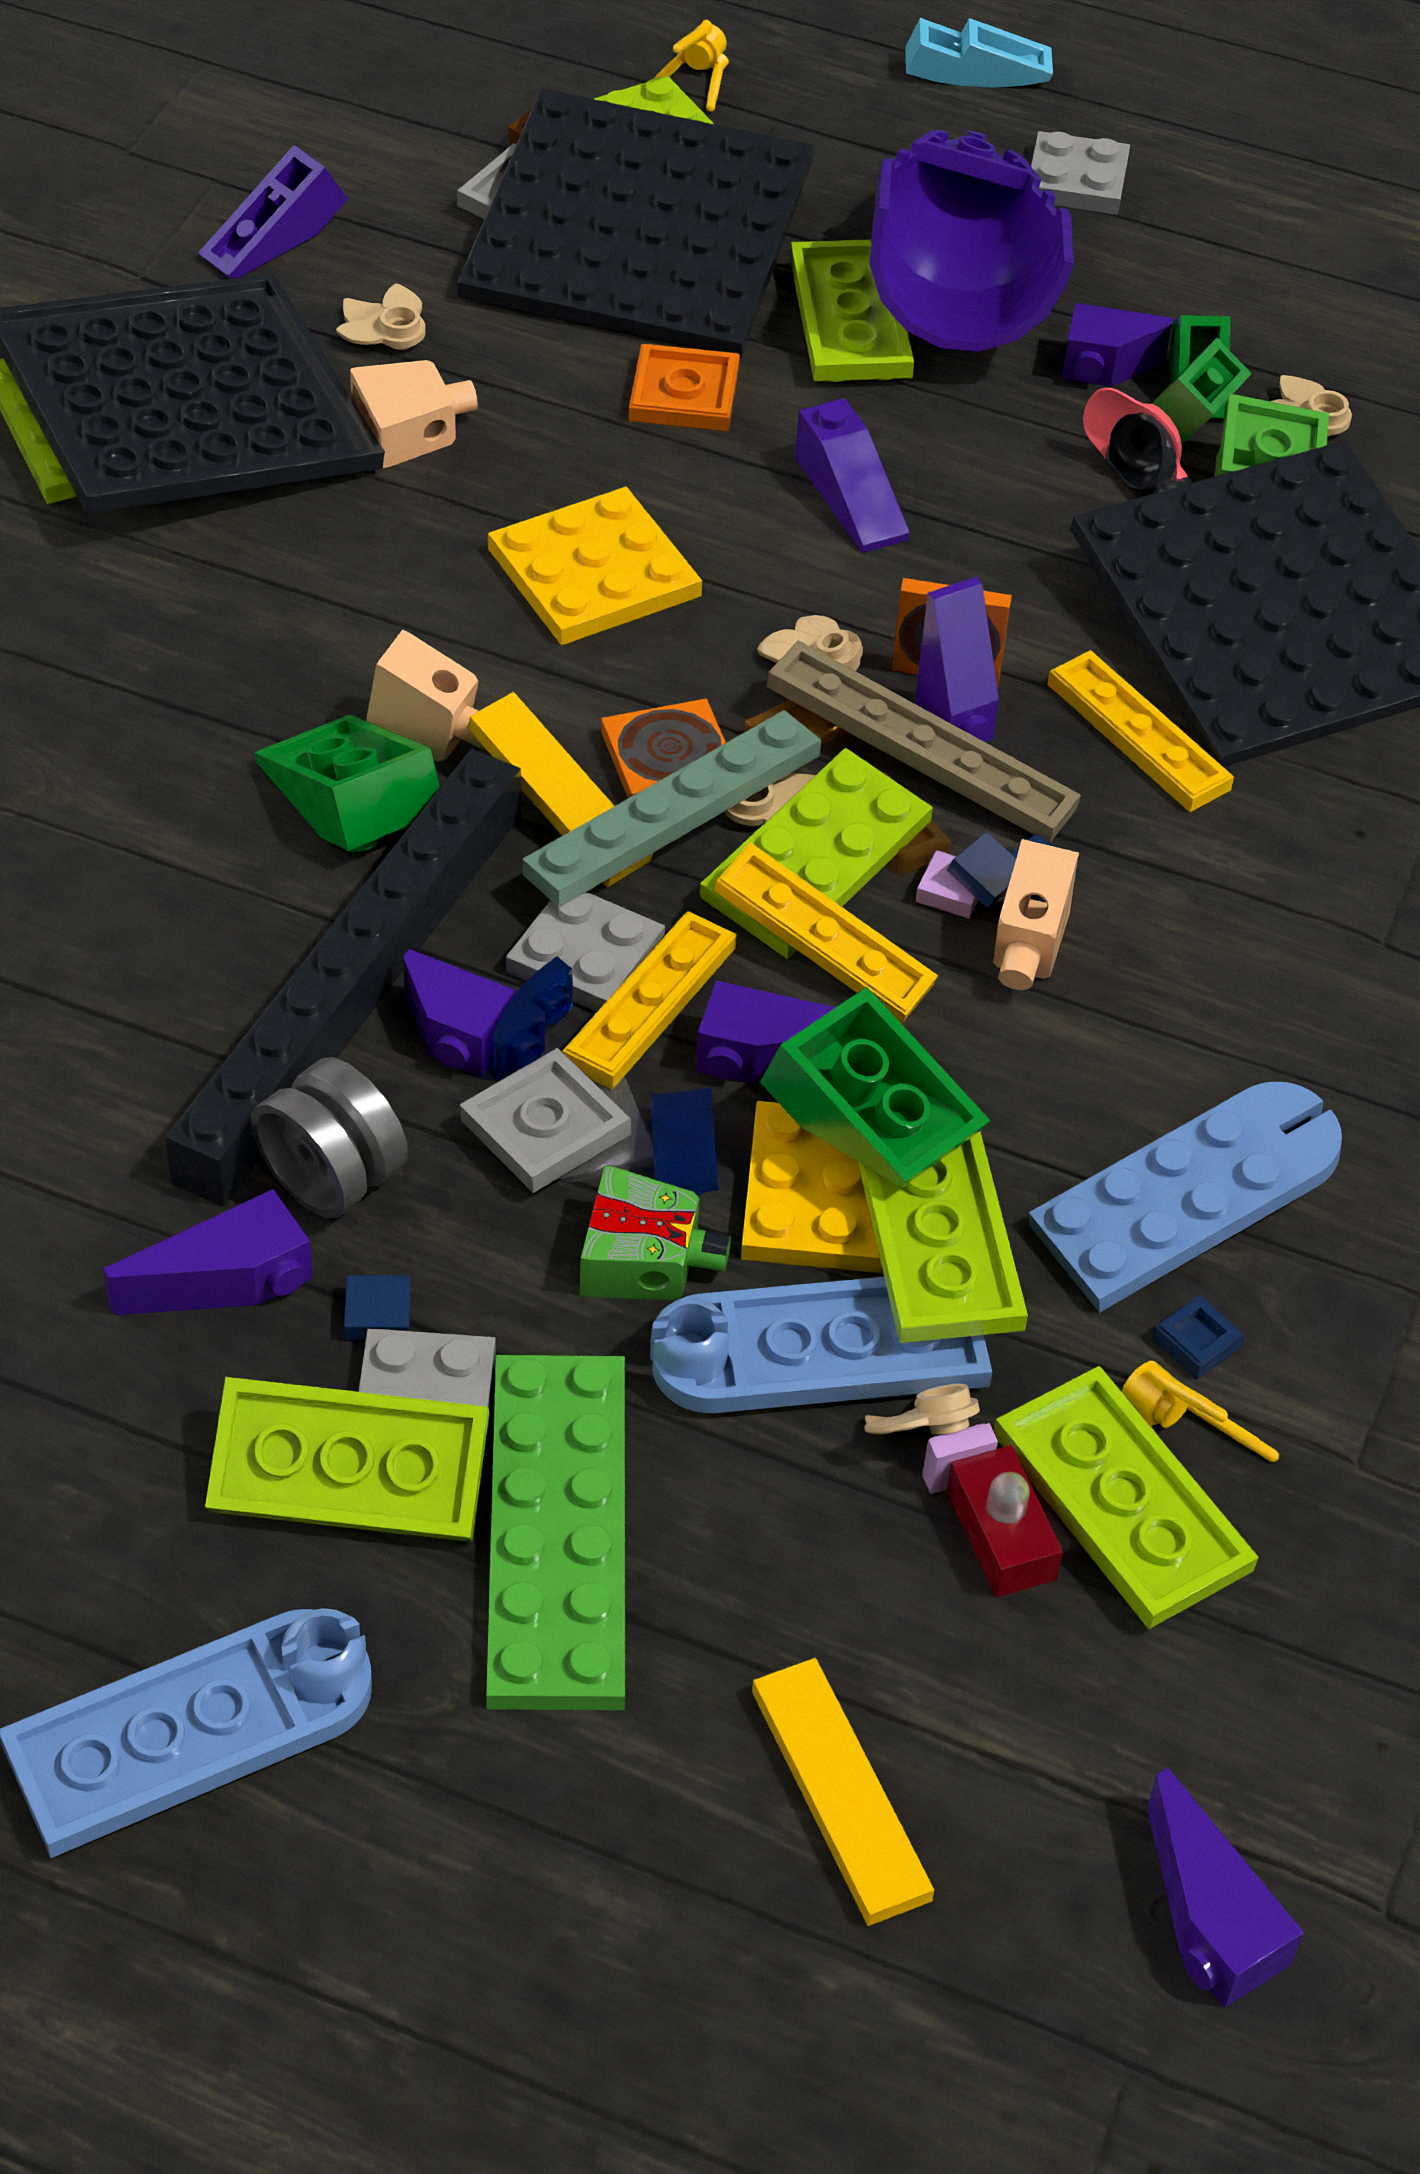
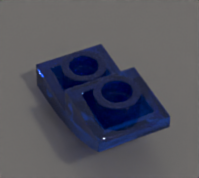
M558 956L545 964L526 981L509 1002L498 1021L493 1035V1076L499 1081L539 1059L541 1054L545 1052V1027L561 1021L572 1008L573 969Z
M712 1089L651 1095L656 1180L692 1191L697 1196L708 1191L719 1190V1164L715 1140V1114Z

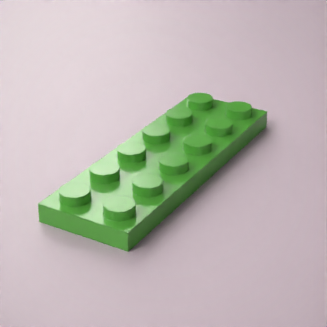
M496 1355L487 1710H624L625 1356Z

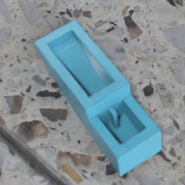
M920 18L905 47L906 73L935 82L959 86L995 88L1047 82L1053 75L1051 47L970 18L962 33Z

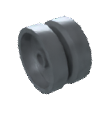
M334 1057L318 1060L297 1076L292 1088L279 1089L257 1105L250 1116L252 1135L262 1158L274 1177L300 1204L309 1211L324 1218H338L362 1199L367 1191V1187L380 1186L402 1169L408 1160L407 1140L400 1121L386 1098L361 1072L349 1063Z

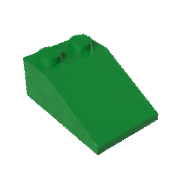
M353 715L344 716L254 752L258 765L322 839L349 852H360L373 848L378 844L379 838L395 831L406 832L440 789L430 747Z
M868 987L782 1043L760 1081L800 1127L901 1188L987 1127L991 1121Z

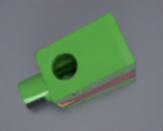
M605 1165L581 1255L580 1296L676 1300L683 1296L689 1266L725 1272L731 1235L698 1230L700 1198L694 1192Z

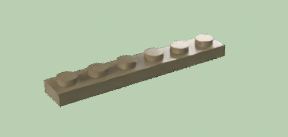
M799 640L769 671L766 687L1026 831L1037 834L1049 843L1077 810L1081 797L1077 792Z

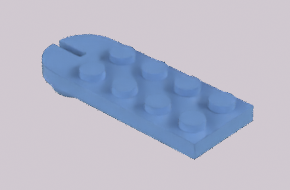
M1288 1082L1257 1084L1030 1211L1029 1226L1100 1313L1324 1183L1333 1174L1339 1162L1342 1141L1340 1124L1331 1109L1322 1114L1323 1100L1302 1086Z
M884 1277L690 1295L672 1302L661 1310L653 1322L651 1332L650 1360H653L652 1372L659 1389L677 1405L701 1413H722L919 1394L925 1390L949 1384H966L969 1389L990 1387L992 1377L984 1335L899 1343Z
M321 1608L317 1610L301 1609L288 1611L1 1728V1745L50 1858L324 1743L348 1731L366 1711L372 1693L371 1665L366 1652L365 1635L360 1637L359 1623L354 1617L338 1610Z

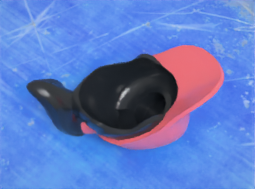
M1113 388L1099 389L1089 398L1083 416L1086 434L1104 456L1108 466L1120 475L1127 486L1141 491H1154V494L1192 483V480L1188 478L1186 472L1180 466L1182 444L1178 429L1171 418L1160 407L1154 404L1141 403Z

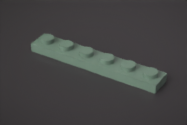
M783 710L522 859L523 876L554 904L561 907L819 757L821 739Z

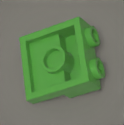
M1229 394L1224 410L1221 446L1216 457L1214 477L1327 446L1329 413Z

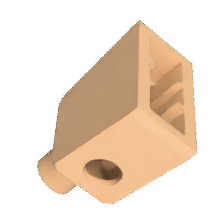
M427 360L350 369L351 398L385 451L383 468L394 466L451 445L456 439L455 415L477 410V396L471 380L445 385L434 363Z
M402 630L376 664L366 721L430 747L433 760L438 762L446 760L461 739L482 750H486L467 728L470 716L478 712V710L473 708L479 683L475 674L414 635Z
M1022 839L997 928L993 964L1000 968L998 978L1003 985L1015 990H1027L1032 987L1035 977L1044 979L1051 976L1070 914L1078 852ZM1031 895H1038L1047 903L1030 899Z

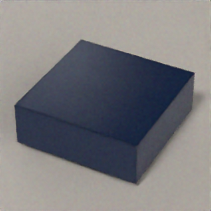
M986 832L956 856L947 868V871L988 909L1007 893L1016 858Z
M347 1275L345 1340H366L368 1329L410 1331L411 1277L404 1275Z
M1199 1295L1155 1326L1152 1339L1197 1380L1242 1347L1245 1335Z

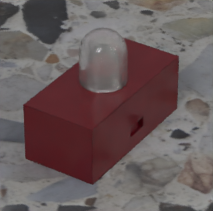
M1009 1445L952 1461L946 1492L995 1598L1056 1581L1063 1550L1013 1446Z

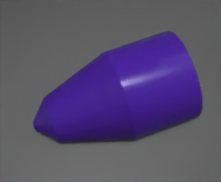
M931 130L915 140L910 151L902 148L897 152L895 160L886 158L881 164L876 185L869 264L880 300L906 331L939 348L980 352L1017 341L1049 316L1068 283L1074 265L1071 214L1067 209L1058 207L1056 210L1053 207L1056 196L1052 191L1043 190V193L1040 191L1039 186L1042 179L1023 156L1012 150H1006L1004 156L995 152L994 145L986 141L987 136L979 132L968 131L966 136H960L959 139H947L948 132L944 130Z

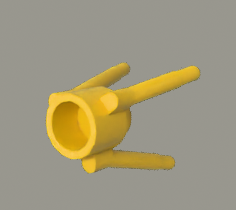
M704 20L693 32L673 46V51L678 53V55L654 78L670 77L686 62L691 68L696 70L712 68L713 72L707 96L706 110L713 112L719 94L723 70L729 63L728 58L723 55L727 45L724 33L717 26L712 25L709 20Z
M1148 1361L1138 1367L1123 1386L1121 1392L1151 1428L1152 1425L1158 1423L1164 1428L1170 1427L1188 1409L1266 1460L1276 1462L1279 1459V1453L1275 1449L1228 1419L1226 1410L1180 1383L1155 1361Z

